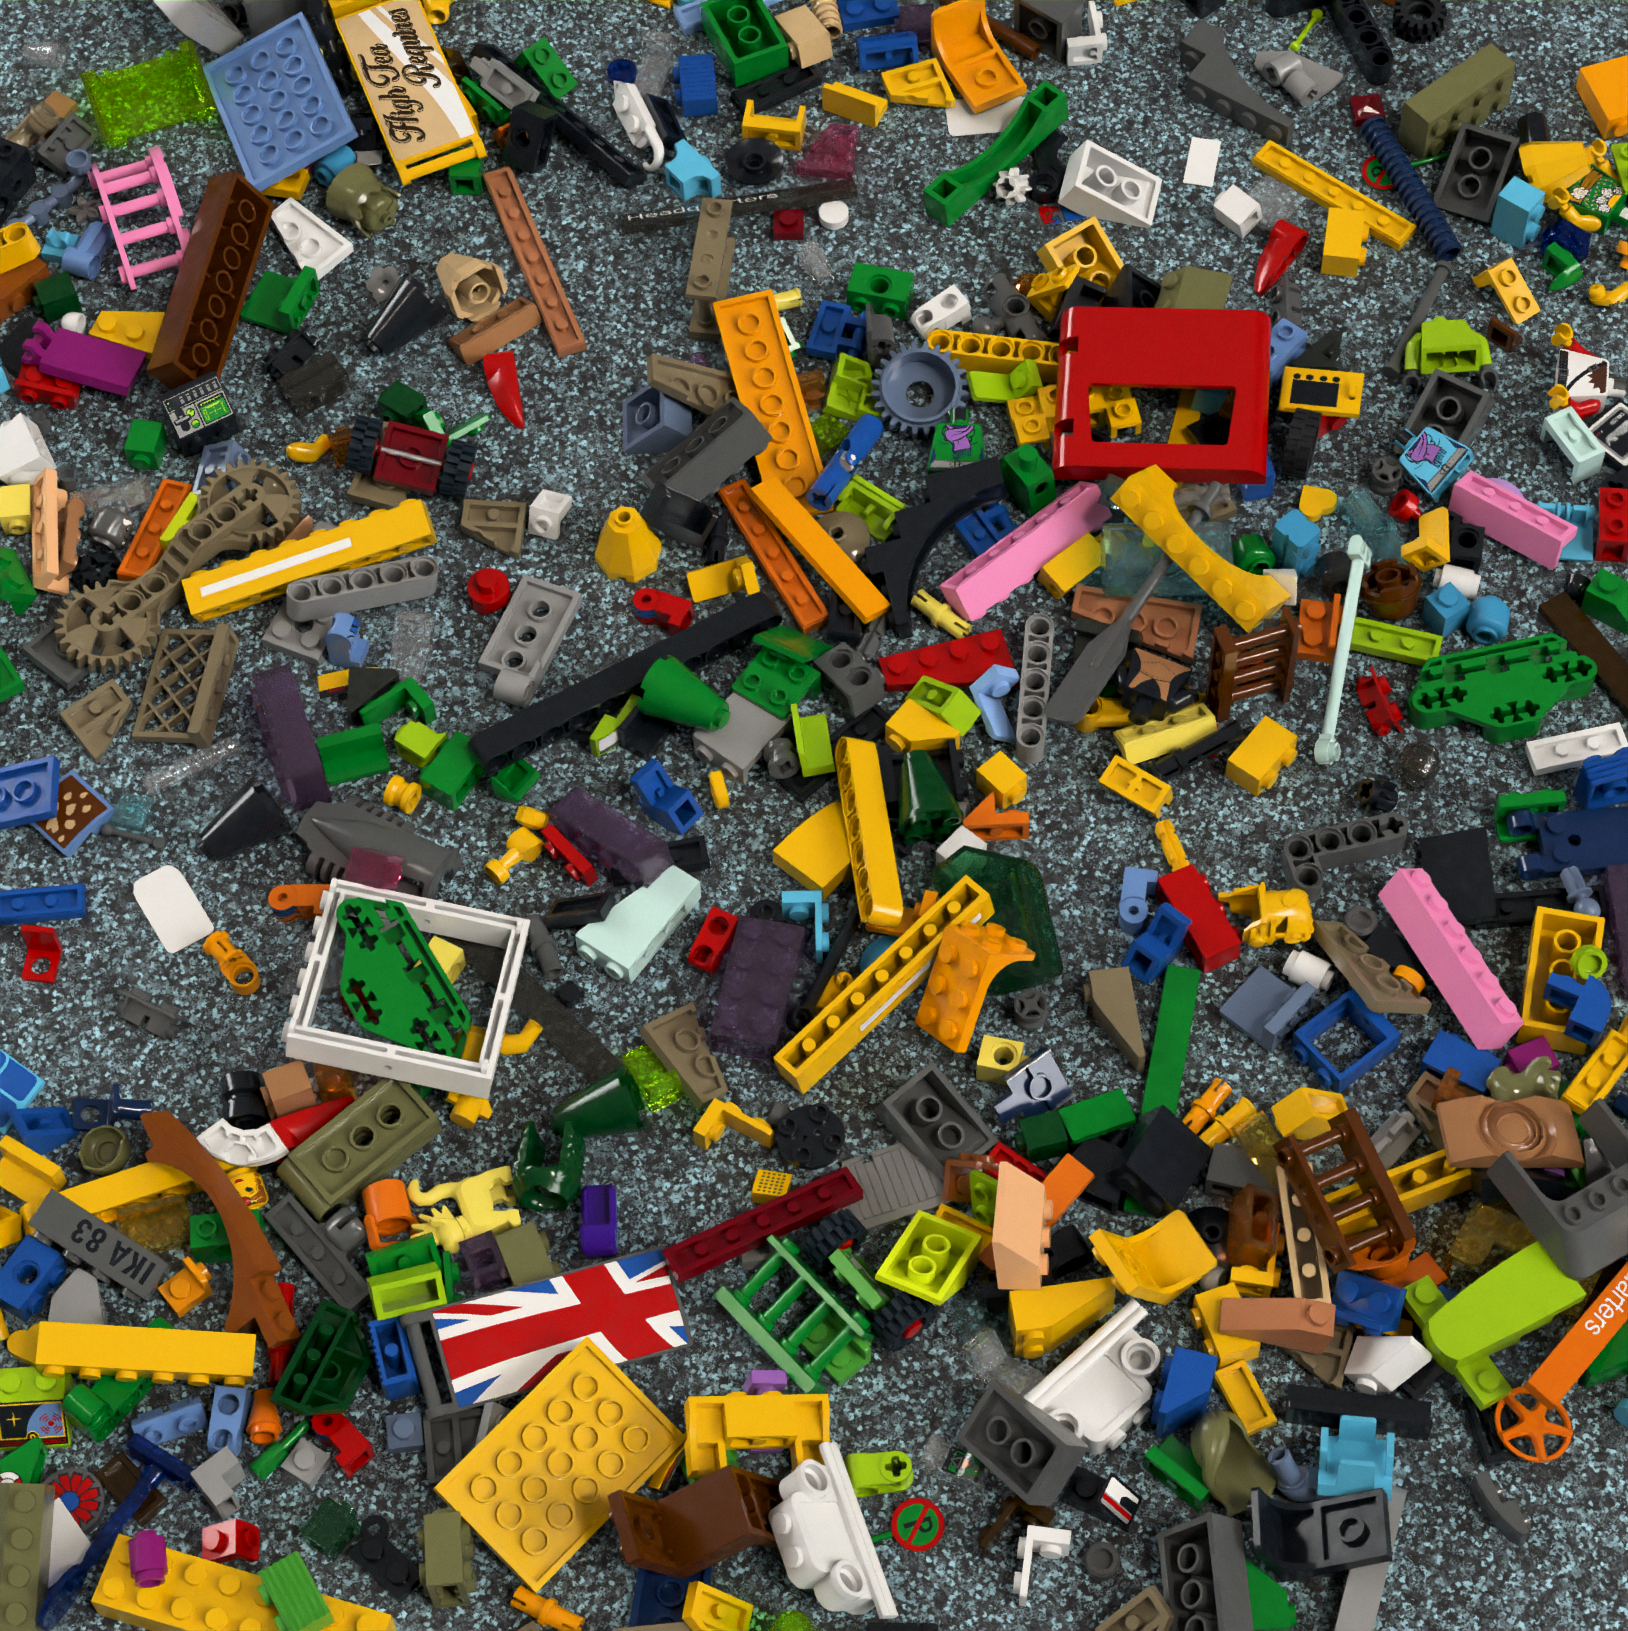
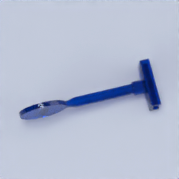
M135 1433L128 1442L129 1455L146 1468L140 1474L139 1482L88 1548L83 1561L68 1569L54 1585L37 1617V1626L44 1631L50 1630L63 1618L81 1591L87 1572L102 1558L152 1489L156 1490L163 1479H166L189 1494L195 1486L190 1475L195 1470L194 1468L140 1434Z

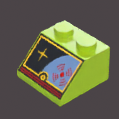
M36 1366L0 1369V1451H15L34 1437L41 1438L47 1449L71 1447L72 1423L69 1422L62 1410L63 1400L70 1390L74 1388V1379L71 1373H65L62 1378H50L43 1376V1372L36 1371Z

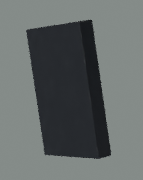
M1480 827L1420 839L1423 870L1431 877V882L1441 897L1448 903V908L1462 926L1499 920L1486 828Z

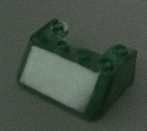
M964 845L930 871L934 890L938 892L939 898H942L965 875L970 877L990 894L995 911L982 926H986L987 923L1001 925L1006 929L1005 933L1011 937L1024 940L1027 943V948L1036 953L1034 961H1016L1001 969L991 981L986 994L1000 996L1050 983L1062 975L1063 962L1040 871L1033 863L1028 860Z

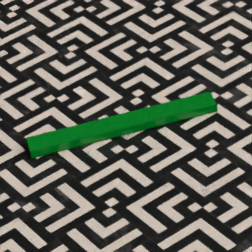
M1167 965L1140 1120L1145 1113L1161 1105H1164L1176 1116L1201 970ZM1127 1192L1124 1213L1156 1218L1147 1213L1142 1208V1205Z

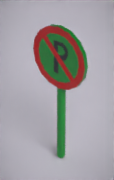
M1451 151L1411 162L1410 165L1418 167L1449 158ZM1375 155L1369 157L1363 163L1361 169L1362 180L1365 184L1374 190L1382 192L1395 189L1378 162Z
M923 1498L908 1499L901 1503L893 1512L891 1530L870 1537L873 1543L894 1537L896 1542L905 1550L912 1552L927 1551L935 1547L943 1536L945 1528L944 1516L939 1507L930 1500Z

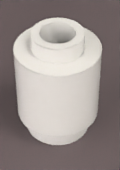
M1444 564L1443 569H1436L1432 587L1439 589L1451 582L1466 599L1475 600L1481 575L1474 574V570Z
M1293 950L1282 971V974L1289 977V981L1299 986H1302L1307 981L1317 989L1316 994H1319L1322 989L1327 991L1335 977V973L1331 971V963L1304 950L1301 953Z

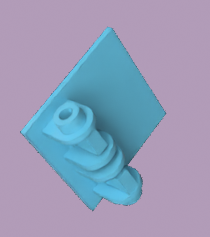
M1538 501L1537 504L1533 503L1578 527L1575 538L1562 548L1559 560L1593 562V520H1595L1596 514L1595 507H1590V504L1571 506L1569 502L1566 503V506H1561V502H1557L1556 505L1555 503H1542V501Z

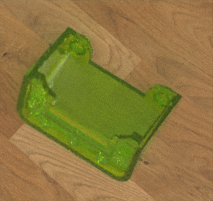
M192 39L178 43L180 49L173 52V55L168 50L165 51V56L111 73L109 69L104 70V76L96 75L94 69L80 73L82 88L105 145L118 148L126 145L129 139L193 119L196 122H200L212 117L216 104Z

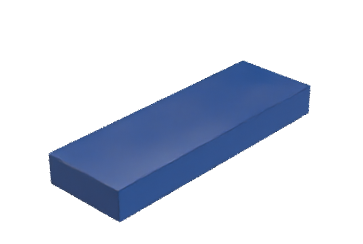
M84 883L0 891V926L86 918V887Z

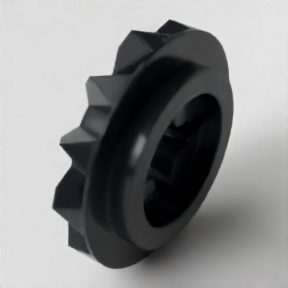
M102 548L98 552H92L88 549L87 555L83 557L78 556L77 565L72 571L73 582L81 591H83V585H87L91 590L95 589L96 581H99L102 588L106 587L109 579L118 580L116 572L121 562L113 552L107 553ZM95 564L100 568V578L92 571V567Z

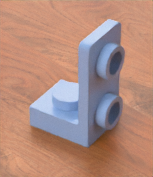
M996 664L989 668L969 688L974 697V704L982 712L981 716L988 735L994 740L1012 743L1016 740V735L1000 701V697L1006 695L1010 688L1021 679L1016 669Z

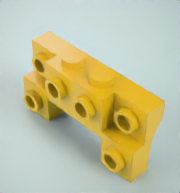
M1056 384L1037 388L1036 396L1007 400L1006 412L1018 448L1024 444L1042 442L1044 450L1050 449V435L1054 434ZM1092 386L1088 389L1092 428L1105 426L1106 420L1110 438L1117 437V429L1133 427L1135 435L1141 434V417L1135 397L1132 398L1129 387Z
M736 1391L728 1393L726 1396H691L684 1403L687 1440L684 1443L688 1478H704L727 1466L726 1450L790 1448L792 1472L807 1459H812L821 1465H825L818 1445L823 1442L830 1443V1405L828 1394L782 1395L780 1391H767L761 1395H747L746 1392Z

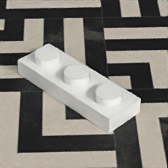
M1618 722L1526 742L1524 749L1534 776L1582 766V762L1593 755H1600L1602 758L1611 756L1617 750L1628 747V742L1621 724Z

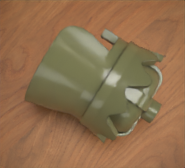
M354 163L340 171L331 182L326 195V207L333 217L351 222L370 239L371 233L381 234L383 229L396 224L394 218L397 210L400 209L396 199L402 196L391 187L379 182L368 165Z

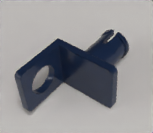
M113 1083L109 1100L78 1097L74 1099L72 1128L75 1131H90L102 1125L114 1126L118 1119L141 1120L140 1115L145 1112H151V1100L121 1099L119 1084ZM86 1107H93L99 1111L100 1119L95 1123L85 1122L81 1118L80 1112Z

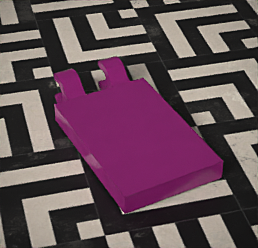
M37 321L32 328L33 332L41 335L35 334L33 339H26L22 345V349L30 352H24L21 362L28 365H38V372L126 397L145 365L147 352L60 327L57 332H54L48 324Z

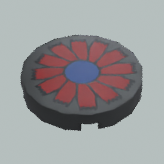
M64 1468L50 1474L41 1483L55 1485L54 1500L58 1497L85 1535L90 1534L101 1523L104 1517L105 1505H107V1497L101 1482L91 1472L80 1468Z

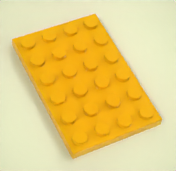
M586 1336L433 1490L454 1512L460 1511L463 1521L470 1524V1529L530 1591L537 1593L610 1518V1504L607 1495L619 1489L634 1494L687 1438L606 1354Z

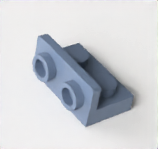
M235 440L204 446L192 492L201 495V486H207V476L215 478L216 468L225 472L226 463L231 464L233 468L238 467L237 462L239 459L242 460L244 466L249 465L251 456ZM231 481L225 484L224 488L229 493L239 485Z

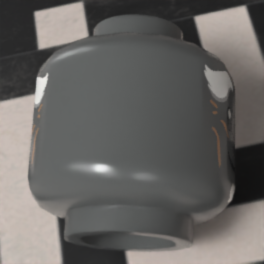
M112 503L111 507H99L88 527V533L92 537L91 542L110 552H113L115 548H123L135 526L133 519L128 516L130 511L117 503Z

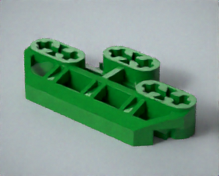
M1554 633L1428 658L1420 671L1418 682L1406 700L1405 707L1411 725L1420 730L1457 724L1465 720L1481 726L1480 731L1483 739L1492 744L1525 739L1535 736L1540 731L1543 718L1557 702L1581 698L1591 692L1597 673V665L1585 655L1578 656L1576 651L1570 652L1566 650L1568 641ZM1551 656V662L1546 663L1545 657ZM1503 665H1508V666H1507V670H1508V671H1504V672H1503L1501 666H1503ZM1464 674V680L1460 681L1458 675Z
M359 897L343 901L337 908L336 914L340 927L346 936L340 990L346 1005L362 1032L370 1038L382 1037L406 1048L423 1049L422 1051L430 1052L420 1034L416 1033L415 1027L420 1025L426 1030L428 1039L434 1046L437 1054L462 1059L472 1023L471 1015L402 902L385 899L386 903ZM376 910L385 911L390 923L397 921L398 924L381 933L380 929L385 927ZM350 913L358 916L361 927L366 932L370 942L375 944L376 948L370 951L367 947L365 948L360 933L357 932L352 920L348 918ZM401 943L404 944L414 963L418 960L422 963L406 973L403 969L408 967V964L397 947ZM424 983L428 984L438 1002L445 1001V1004L431 1012H428L427 1009L432 1007V1004L421 987ZM354 986L362 989L366 1002L370 1005L374 1015L379 1018V1024L374 1025L369 1021L364 1007L361 1005L356 994L352 992ZM449 1022L454 1029L459 1030L461 1028L462 1030L455 1052H452L451 1049L456 1047V1044L445 1027Z

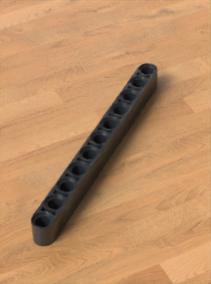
M758 592L477 733L470 739L467 748L485 773H495L602 719L604 714L610 715L623 708L631 694L642 698L645 692L644 689L640 688L648 670L659 658L667 660L666 655L670 654L694 672L753 642L754 635L779 626L782 623L783 617L765 593Z

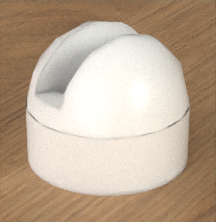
M69 312L62 317L61 326L63 329L84 334L86 317L83 313Z

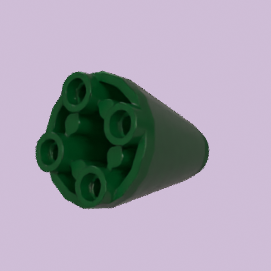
M925 750L910 751L903 756V763L901 764L899 833L902 835L904 843L908 845L935 839L937 842H945L954 833L953 831L957 830L963 823V812L934 760L928 755V752Z

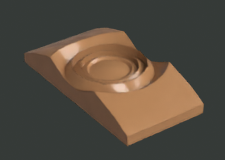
M1478 1095L1441 1102L1436 1106L1449 1168H1490L1501 1154L1506 1151L1511 1152L1522 1168H1582L1585 1164L1571 1106L1568 1103L1537 1095L1515 1101H1498Z

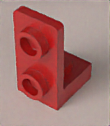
M1601 487L1598 493L1599 534L1594 547V561L1626 563L1628 557V489Z

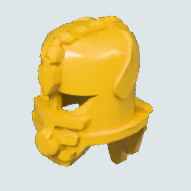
M1261 882L1260 885L1252 886L1249 884L1247 887L1235 888L1230 893H1218L1219 901L1230 904L1231 913L1251 917L1252 923L1244 929L1242 942H1247V946L1260 948L1265 943L1266 945H1273L1274 941L1280 939L1288 944H1299L1302 941L1303 943L1311 938V934L1314 933L1309 895L1301 889L1292 888L1291 890L1266 891L1265 882Z

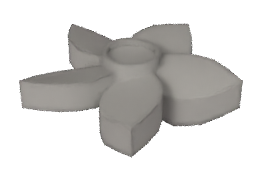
M80 196L77 199L78 206L66 210L69 215H77L76 220L79 226L86 218L91 221L100 220L98 206H101L102 203L101 200L96 199L87 202L86 199Z

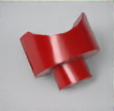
M485 568L475 572L468 580L467 592L472 609L479 615L497 611L506 606L511 600L512 595L508 578L500 570Z

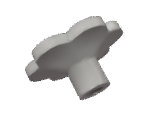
M377 266L372 269L371 277L366 281V288L373 292V298L376 301L382 302L386 300L400 278L397 269L393 266L385 268Z

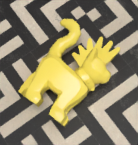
M503 1166L487 1170L477 1176L466 1177L459 1182L437 1184L428 1192L420 1191L417 1179L410 1181L406 1191L409 1200L417 1206H432L442 1199L453 1198L456 1200L461 1212L460 1216L454 1218L449 1209L444 1205L442 1213L435 1208L431 1209L433 1217L419 1214V1220L423 1223L412 1224L411 1228L413 1231L420 1233L414 1234L410 1238L432 1232L436 1246L440 1245L445 1251H450V1254H456L464 1244H472L474 1241L481 1242L522 1226L519 1210L497 1211L493 1208V1205L504 1203L507 1207L516 1206L514 1191L505 1189V1185L512 1184L511 1167Z

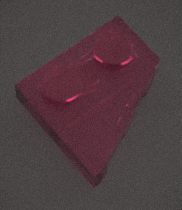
M829 124L823 131L822 137L816 140L809 148L807 157L803 161L799 160L796 163V175L853 180L860 134L859 126Z

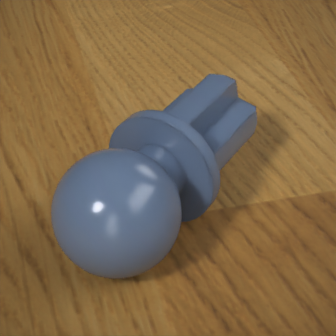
M1571 866L1563 869L1560 878L1568 893L1566 898L1568 903H1575L1573 912L1599 917L1601 913L1600 905L1593 898H1589L1593 890L1591 887L1586 886L1578 867Z

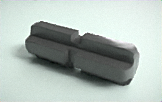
M887 613L868 622L865 628L867 632L862 634L855 648L862 653L866 662L872 659L879 645L877 640L882 639L890 623Z

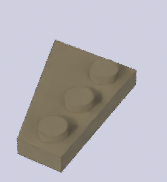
M692 1001L643 1025L639 1034L695 1107L701 1110L709 1106L714 1098L718 1100L723 1099L728 1092V1088L715 1056L711 1055L705 1042L707 1035L704 1027H699L695 1016L697 1010Z

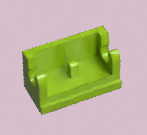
M855 474L837 498L841 503L837 506L835 512L845 511L859 516L866 523L870 536L880 543L890 541L894 536L891 526L897 524L894 512L906 509V505Z

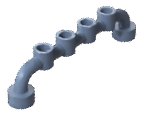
M75 149L69 152L66 156V164L69 172L74 174L72 178L65 184L53 186L51 195L43 201L32 202L26 214L19 219L13 218L8 220L5 227L15 222H24L28 227L31 224L44 226L50 219L48 211L55 206L59 209L68 208L72 204L71 194L82 185L86 173L91 169L92 164L89 154L82 149Z

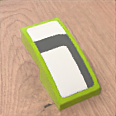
M631 694L617 718L604 714L589 738L593 756L599 757L621 743L619 727L637 705V698L639 696Z

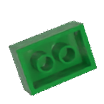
M708 0L700 3L702 28L735 87L765 78L789 67L788 44L763 0Z

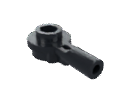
M760 900L751 907L750 921L760 931H771L774 933L781 930L806 942L810 940L813 934L812 929L782 916L780 905L773 900Z

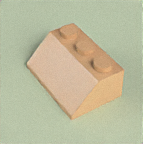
M1000 1161L992 1237L998 1289L1041 1290L1042 1275H1048L1049 1256L1044 1254V1248L1051 1247V1228L1046 1226L1047 1221H1053V1200H1047L1044 1184L1007 1161Z

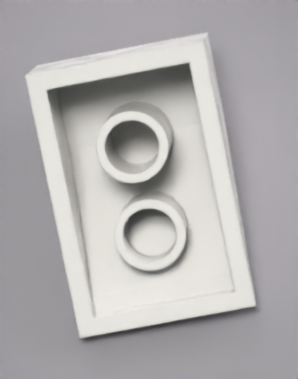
M1086 140L1069 156L1058 203L1085 217L1092 218L1095 216L1101 220L1149 228L1152 225L1162 179L1101 146Z

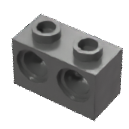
M842 642L813 661L815 670L821 673V686L854 718L886 698L883 686L885 678L877 667L872 668L866 663L864 656L859 650H853L845 642Z

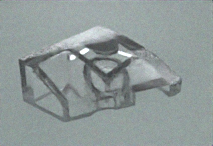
M144 475L70 492L71 497H78L84 502L85 509L91 507L94 510L114 502L129 509L153 499L149 479Z

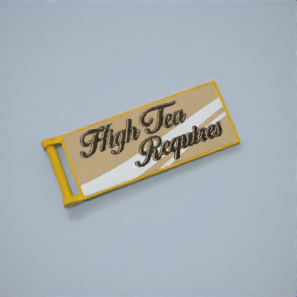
M387 0L335 19L339 34L403 186L412 184L411 180L478 157V159L487 157L484 144L479 137L420 0ZM471 142L473 144V146L467 147L465 149L453 152L451 154L439 157L437 159L425 162L423 164L411 167L409 169L406 168V165L418 162L420 160L432 157L434 155L446 152L448 150L460 147Z

